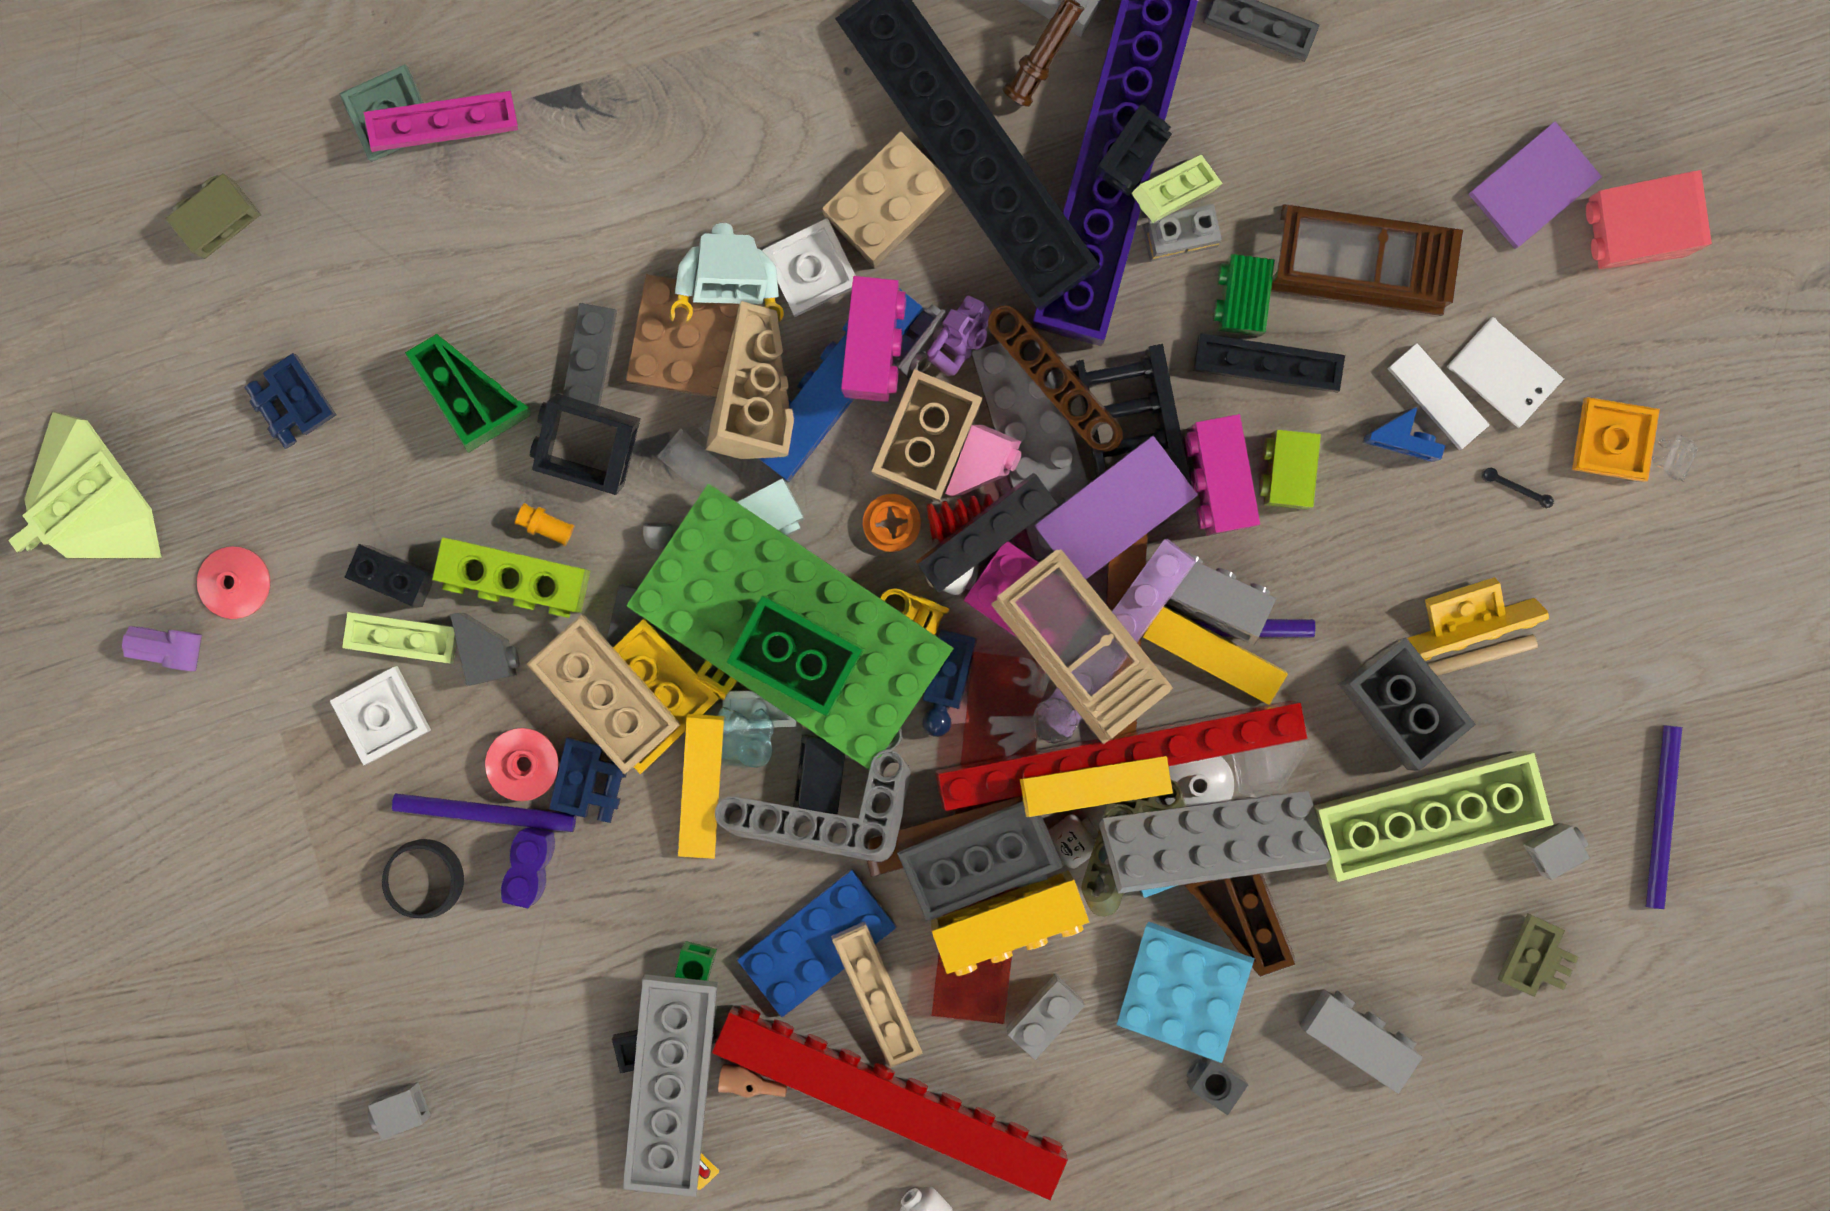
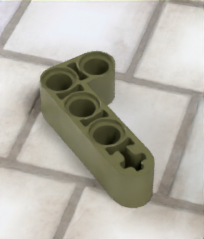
M1171 780L1172 794L1107 804L1103 818L1187 806L1180 785L1176 781ZM1164 799H1175L1170 805L1160 804ZM1099 828L1082 881L1081 890L1093 914L1106 917L1118 910L1124 893L1118 894L1110 864H1104L1105 860L1108 859V855Z

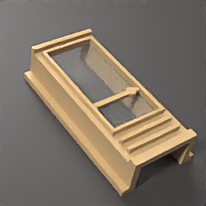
M1056 549L998 595L997 600L991 604L1102 744L1116 736L1173 689L1171 684L1061 549L1059 551Z

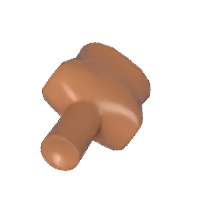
M723 1064L719 1077L718 1093H733L745 1098L759 1094L786 1097L787 1086L775 1080L763 1079L759 1073L738 1064Z

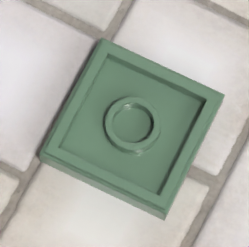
M406 64L339 93L369 161H376L405 148L372 152L364 112L424 103Z

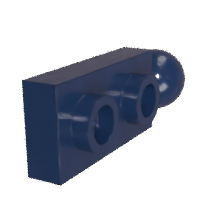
M942 629L940 630L939 638L954 649L925 690L923 698L924 701L934 703L933 709L927 711L922 720L924 730L933 737H941L950 730L952 722L947 712L948 707L960 709L977 643V638Z

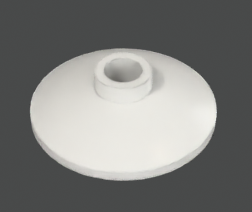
M1221 756L1169 766L1170 778L1180 785L1187 807L1231 801L1234 792V777L1228 763ZM1197 779H1203L1206 783V787L1202 792H1195L1193 789V783ZM1167 798L1165 801L1167 805H1170L1175 799Z

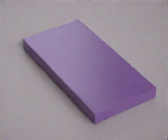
M1151 436L1034 526L1052 550L1055 551L1057 549L1059 551L1061 549L1082 576L1087 579L1198 494L1156 438Z

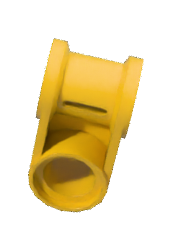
M895 588L886 590L879 597L885 601L892 594L901 596L905 603L902 613L922 627H924L931 611L932 614L925 629L934 635L943 615L948 614L950 611L949 608L921 596L917 597Z

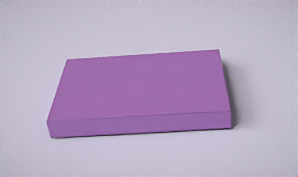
M1553 122L1471 191L1469 196L1513 248L1516 249L1602 176L1560 126Z

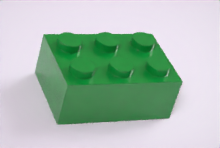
M762 595L726 663L827 717L831 713L865 648L778 601Z

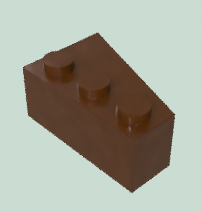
M1263 873L1184 885L1207 910L1208 915L1213 921H1216L1226 933L1241 954L1255 958L1252 968L1260 977L1295 965L1294 952Z

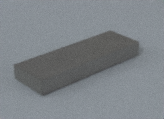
M1212 0L1204 23L1304 62L1308 57L1320 24L1257 0Z

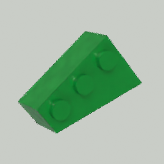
M438 334L405 352L410 364L468 453L531 416L529 408L524 403L517 400L502 388L498 382L482 372L473 362Z

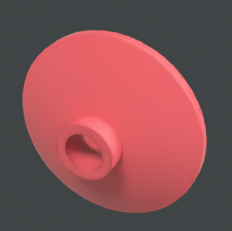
M225 547L210 554L202 563L197 576V590L203 604L214 614L229 619L244 618L255 613L264 604L270 590V575L263 560L251 550L242 547ZM229 575L234 579V586L231 589H227L224 585V580Z
M528 728L512 729L501 734L491 744L485 760L486 775L492 787L503 797L514 801H529L542 796L555 782L559 769L558 755L551 741L542 733ZM522 757L528 758L531 762V766L527 771L519 767V760Z

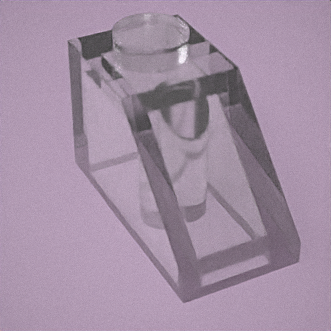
M681 428L657 456L700 493L703 492L709 483L728 495L741 479Z
M1310 739L1232 754L1239 793L1244 796L1249 795L1250 799L1272 796L1271 791L1282 789L1310 749Z

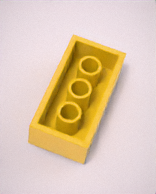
M1069 870L932 919L931 931L946 973L955 972L956 976H961L978 968L976 964L988 959H991L992 963L1006 960L1013 956L1012 950L1026 946L1027 950L1044 946L1048 943L1047 938L1061 933L1062 937L1075 935L1084 930L1082 925L1089 923V919L1075 880Z

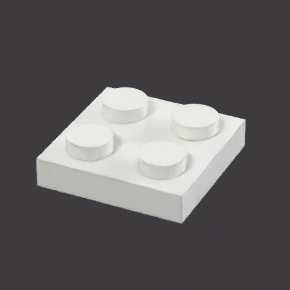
M828 218L762 250L776 266L777 282L794 317L852 290L853 276L856 275Z
M398 666L392 667L330 700L363 765H367L431 731Z

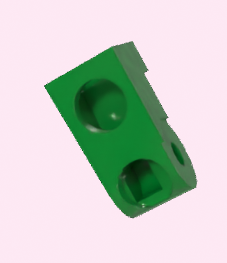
M685 941L680 950L675 978L709 981L717 949Z

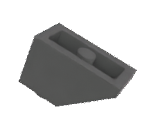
M466 613L450 614L467 686L517 675L515 668L520 665L516 647L510 646L508 639Z

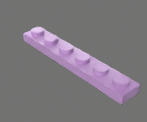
M1164 539L1112 611L1136 642L1140 640L1197 561L1168 539ZM1103 625L1080 657L1097 645L1102 636L1109 635ZM1112 639L1109 646H1103L1071 673L1087 693L1092 696L1110 681L1127 655L1116 641ZM1056 688L1037 715L1065 738L1072 733L1082 719L1058 688Z

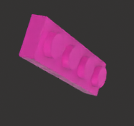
M511 91L364 112L372 152L518 130Z

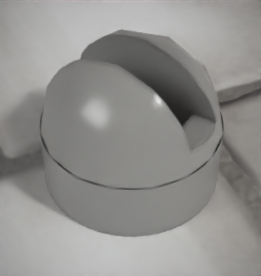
M644 524L643 537L645 543L652 549L660 550L665 548L672 538V524Z

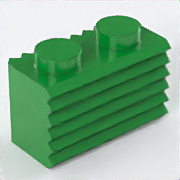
M1231 254L1226 263L1220 264L1217 283L1218 285H1223L1222 300L1216 299L1213 312V321L1219 322L1218 331L1262 336L1266 333L1275 259Z

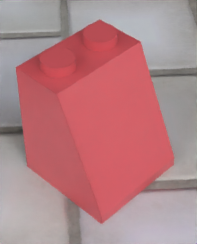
M1701 170L1600 190L1589 197V202L1586 205V218L1588 223L1592 224L1594 238L1591 241V253L1593 259L1598 261L1599 269L1684 258L1712 244Z

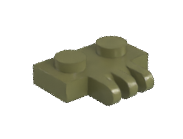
M1527 913L1498 976V980L1535 997L1542 981L1564 990L1567 983L1559 978H1555L1554 975L1558 971L1570 977L1573 970L1561 965L1560 962L1564 958L1568 962L1577 963L1579 957L1558 947L1565 930Z

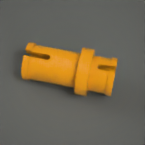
M523 503L515 520L516 525L527 528V533L535 535L538 533L561 543L563 546L567 545L575 525L568 524L546 514V509L538 506L535 509Z

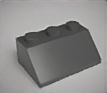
M1407 638L1401 639L1371 658L1338 684L1407 770L1420 771L1476 725Z

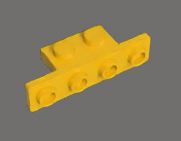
M1493 577L1425 599L1431 631L1407 639L1421 657L1428 661L1433 656L1448 651H1459L1470 644L1483 640L1497 639L1503 634L1514 630L1532 628L1537 623L1548 620L1549 614L1536 598L1504 607L1500 582Z

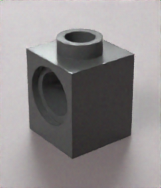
M1206 1057L1202 1060L1197 1058L1187 1073L1189 1078L1187 1084L1190 1090L1226 1115H1229L1248 1086L1246 1080L1231 1068ZM1212 1074L1223 1076V1083L1217 1089L1205 1087L1207 1078Z

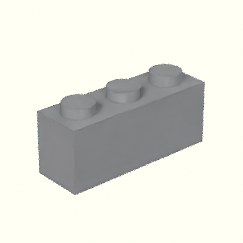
M1187 553L1197 561L1165 605L1251 645H1255L1277 598L1271 596L1267 588L1255 583L1250 585L1236 580L1237 577L1232 572L1223 568H1217L1216 570L1203 565V561L1199 557Z
M1323 989L1300 1026L1306 1033L1399 1094L1423 1058L1414 1050L1417 1043L1400 1031L1393 1036L1384 1030L1386 1022L1367 1010L1363 1016L1354 1010L1353 1006L1356 1002L1337 990L1332 995Z

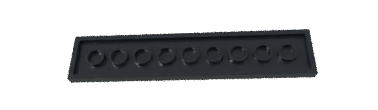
M859 0L835 18L1039 311L1101 268L912 0Z

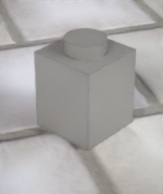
M1559 823L1523 844L1540 875L1550 880L1590 859L1585 850L1588 842L1582 832L1577 827L1573 828L1563 823Z
M419 1082L380 1096L368 1105L370 1109L368 1111L370 1126L373 1131H378L381 1140L420 1126L431 1117Z

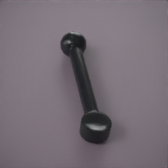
M1492 467L1482 472V478L1485 482H1498L1538 501L1543 508H1550L1554 504V499L1551 495L1538 494L1498 475L1497 470Z

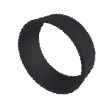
M418 839L401 846L387 862L382 875L383 893L390 906L404 916L418 919L434 918L450 910L458 901L464 885V872L457 855L445 844L431 839ZM412 849H425L437 854L446 863L451 876V888L445 902L438 909L422 915L411 913L402 908L392 896L388 882L389 870L393 860L403 852Z

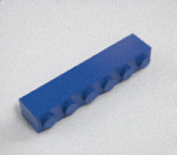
M907 294L905 295L904 320L897 319L896 329H902V337L908 332L909 327L923 311V306ZM848 321L842 328L846 332L838 344L832 341L820 356L823 363L815 373L809 370L797 385L801 391L793 401L788 399L789 408H792L794 417L788 455L786 457L758 458L787 482L791 481L854 400L853 398H845L841 390Z

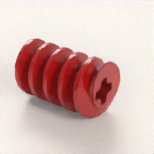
M985 494L983 505H980L975 496H971L968 508L965 507L961 498L956 499L954 510H951L947 501H942L939 513H937L932 503L927 504L932 542H934V539H937L940 543L994 503L991 495Z

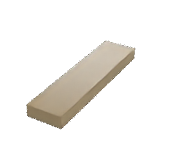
M865 921L831 936L889 1068L923 1054Z

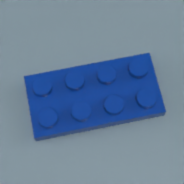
M851 869L741 955L737 961L778 1014L784 1017L845 969L831 936L865 921L876 945L895 930L897 925L855 871Z

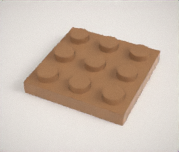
M646 274L626 381L631 384L717 398L739 304L693 302V296H689V303L693 308L690 321L686 323L688 313L682 307L675 309L674 321H672L670 310L672 305L678 300V294H675L677 279Z

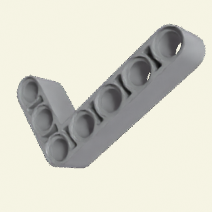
M892 750L879 752L871 762L859 819L735 796L726 797L717 804L715 818L721 827L736 836L882 862L893 854L896 846L911 778V770L897 752ZM891 763H898L899 769L897 773L892 777L885 778V768ZM884 798H889L891 800L889 809L884 813L877 814V803ZM742 809L740 820L730 824L731 813L734 810ZM771 815H776L777 822L775 826L770 830H764L765 820ZM806 821H811L812 828L806 836L799 837L798 829L800 825ZM846 828V838L840 843H833L834 832L837 829ZM875 834H882L883 840L881 845L877 849L868 850L869 839Z

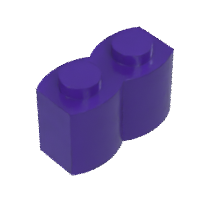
M527 827L519 831L515 836L510 848L511 868L506 872L501 885V899L503 903L528 909L541 898L546 886L545 867L552 859L555 849L553 832Z

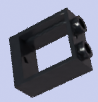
M555 394L547 402H543L539 410L537 422L542 424L540 436L534 438L530 449V457L534 458L532 470L617 495L625 485L641 418L561 394ZM562 411L617 427L607 472L552 456Z

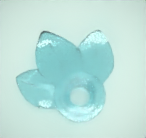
M721 707L718 716H725L722 758L728 760L739 759L745 765L754 768L766 765L772 756L770 738L774 732V725L764 709L760 708L747 718L735 710ZM749 748L755 749L758 754L752 753Z

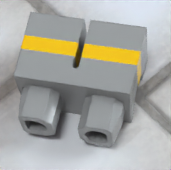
M1214 204L1173 212L1154 223L1149 218L1148 223L1143 225L1150 262L1180 256L1184 252L1189 254L1217 248L1222 240Z

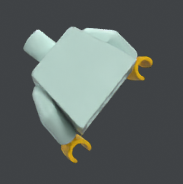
M728 223L716 224L712 228V234H703L699 246L692 247L678 266L675 294H678V300L672 305L670 310L672 321H674L675 309L679 307L686 309L688 313L686 323L690 321L693 308L689 303V296H693V302L740 304L741 301L751 304H762L764 299L765 308L777 311L778 323L784 316L783 308L775 302V297H779L775 264L762 250L757 249L753 237L750 235H735L733 227Z

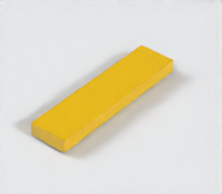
M1165 605L1142 635L1143 638L1270 705L1288 675L1280 667Z
M687 714L678 856L715 859L717 836L715 809L719 803L725 716Z
M1167 756L1020 779L1026 817L1173 793Z

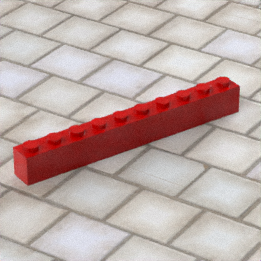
M1285 701L1118 734L1105 744H1102L1097 738L935 770L941 807L948 811L1023 796L1020 779L1167 756L1168 766H1174L1308 738L1301 702Z
M741 1005L740 1008L732 1006L712 1051L713 1054L1051 1201L1068 1161L1066 1151L1062 1149L1063 1145L1060 1142L1047 1136H1043L1042 1140L1028 1135L1029 1130L1015 1122H1009L1008 1125L996 1121V1116L986 1109L976 1107L973 1111L961 1105L962 1101L951 1094L942 1092L941 1096L927 1091L928 1086L917 1079L908 1078V1081H904L895 1077V1071L885 1065L875 1063L874 1067L865 1064L860 1061V1055L850 1050L841 1049L840 1052L827 1047V1041L818 1036L808 1034L807 1037L796 1034L793 1032L794 1027L786 1022L775 1019L771 1023L760 1018L761 1013L754 1008L746 1005Z

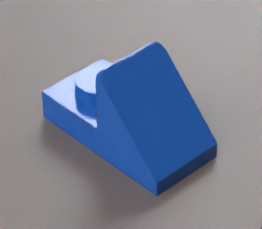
M1417 407L1408 410L1365 435L1363 440L1365 444L1430 462L1441 460L1445 445L1436 443V437L1431 434L1414 432V436L1410 435Z

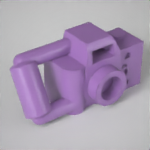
M967 295L957 311L951 309L943 321V329L928 350L927 359L946 376L955 375L963 362L971 356L972 349L978 350L985 343L987 337L985 329L988 326V319L991 314L986 304ZM942 346L947 353L956 357L954 361H951L940 351Z

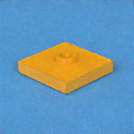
M1590 397L1583 398L1572 470L1640 482L1648 481L1660 409Z

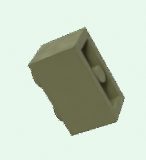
M224 173L206 180L201 186V191L192 198H185L178 202L172 209L173 213L165 218L190 251L204 259L261 216V213L236 181Z

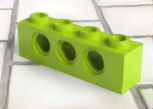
M442 537L432 580L443 582L442 589L446 591L464 594V589L470 588L479 590L478 598L499 602L501 595L514 598L513 606L534 610L536 604L549 606V614L570 618L571 611L582 612L591 570ZM478 560L483 565L484 573L479 580L474 581L470 578L468 569L472 562ZM513 568L519 574V583L515 588L509 589L504 584L503 578L504 574ZM549 576L555 583V590L549 597H544L539 591V583L544 577Z

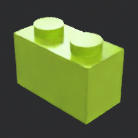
M1277 429L1271 433V438H1265L1263 459L1268 460L1267 474L1261 475L1259 495L1264 496V505L1298 509L1314 507L1321 434Z

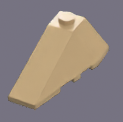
M744 301L740 302L711 418L706 450L738 459L786 457L788 455L794 417L788 402L787 389L789 386L787 376H784L781 354L783 353L777 311Z

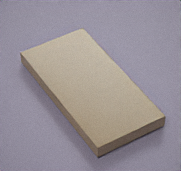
M580 615L527 663L530 669L624 774L630 771L681 725L584 615Z

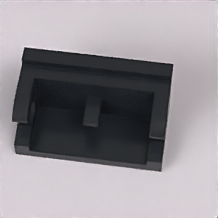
M1141 104L1098 165L1095 174L1129 197L1171 137L1172 133L1169 132L1171 126Z
M802 735L793 807L838 814L845 753L821 737Z

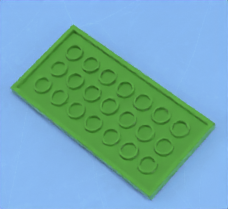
M709 483L626 605L869 770L873 758L879 752L886 750L954 649ZM762 595L778 601L865 648L831 713L827 717L726 663Z

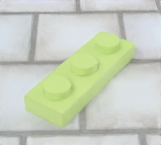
M1201 154L1140 184L1131 194L1139 203L1141 210L1154 223L1214 192L1223 183Z
M347 612L342 648L453 664L457 642L454 629L451 626Z

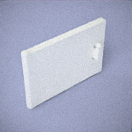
M1494 317L1488 320L1447 365L1450 371L1459 376L1517 428H1520L1564 380L1562 376L1503 327Z

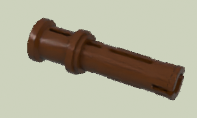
M1062 0L1029 55H1025L1020 59V68L1011 83H1006L1003 87V92L1009 98L1020 105L1031 106L1034 92L1041 81H1045L1049 77L1050 70L1048 67L1084 11V7L1080 6V3L1075 0Z

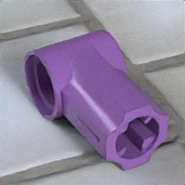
M129 626L126 634L123 636L122 649L124 657L162 663L163 667L196 671L202 635L177 630L165 632L139 626Z

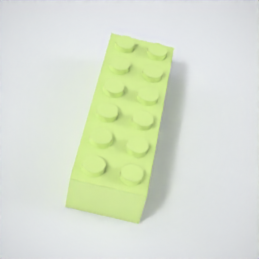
M1523 750L1314 805L1331 857L1326 863L1330 878L1337 882L1554 825L1535 753Z

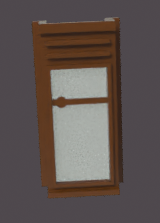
M1286 204L1282 205L1280 220H1284L1278 269L1273 275L1271 292L1443 316L1445 307L1453 303L1463 235L1462 229Z

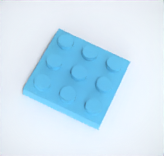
M1148 922L1144 930L1117 1026L1222 1063L1255 958Z

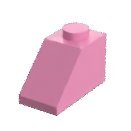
M971 425L945 494L950 496L964 495L1009 475V472H1013L1020 461L1021 451L1018 449L1021 441L984 425Z

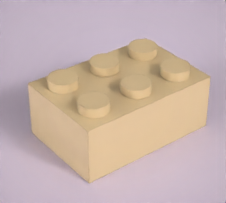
M900 132L822 208L824 217L828 218L833 227L876 268L952 193V185L945 175Z
M914 369L873 466L872 474L940 503L983 397Z

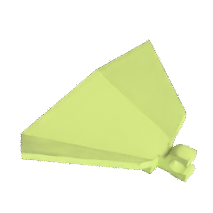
M52 412L24 499L27 512L22 516L28 525L8 540L16 552H21L25 548L27 551L32 550L42 542L43 545H51L66 558H162L152 509L88 420Z

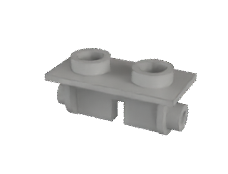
M933 304L928 309L924 307L921 314L909 327L911 331L918 335L915 341L904 334L900 357L893 356L892 366H897L898 370H901L909 380L914 369L923 372L929 365L930 361L927 359V352L943 329V321L948 315L945 310H940Z

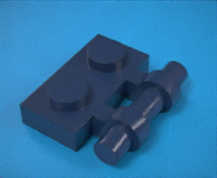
M294 353L263 372V375L270 384L269 387L263 390L257 381H252L244 387L251 397L250 404L256 412H261L269 425L267 430L273 439L278 438L284 449L293 446L297 442L290 431L295 425L298 426L302 434L308 435L337 415L299 357ZM277 398L280 399L288 411L282 417L272 404Z
M568 737L566 738L549 809L585 818L587 817L590 804L600 806L597 820L611 823L614 809H618L621 799L617 797L621 780L626 778L627 773L624 774L612 760L611 762L601 760L603 750L598 744ZM598 772L608 774L603 794L593 792Z

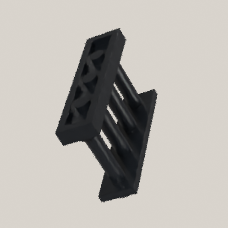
M1163 343L1148 346L1145 350L1146 356L1141 357V361L1086 372L1084 359L1076 361L1074 364L1075 371L1073 372L1088 389L1089 386L1143 375L1145 379L1150 378L1153 392L1148 393V397L1105 405L1104 408L1113 418L1151 411L1152 415L1158 414L1160 428L1155 429V433L1122 439L1119 446L1112 451L1105 452L1090 446L1096 478L1106 471L1105 457L1130 453L1151 436H1154L1191 485ZM1081 396L1083 413L1085 414L1088 410V401L1084 396ZM1096 429L1095 439L1100 445L1108 443H1100L1098 429Z

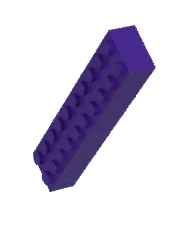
M1121 0L1063 214L1101 268L1041 311L1036 308L1032 323L1036 329L1102 346L1105 341L1141 208L1132 194L1128 197L1095 173L1098 165L1141 104L1162 120H1166L1198 0ZM1153 163L1148 168V170L1146 171L1142 179L1139 181L1135 189L1140 184L1149 180Z

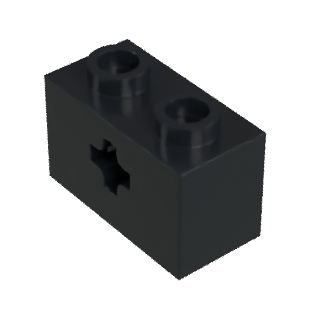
M358 544L344 578L410 606L423 607L434 581L432 580L434 572L373 546Z

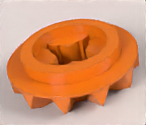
M885 494L879 496L865 510L863 516L864 533L869 542L880 550L887 552L901 551L909 547L916 540L920 532L921 518L919 511L912 501L902 495ZM889 507H891L895 518L908 519V522L897 526L895 539H892V533H890L888 528L876 527V524L887 520Z

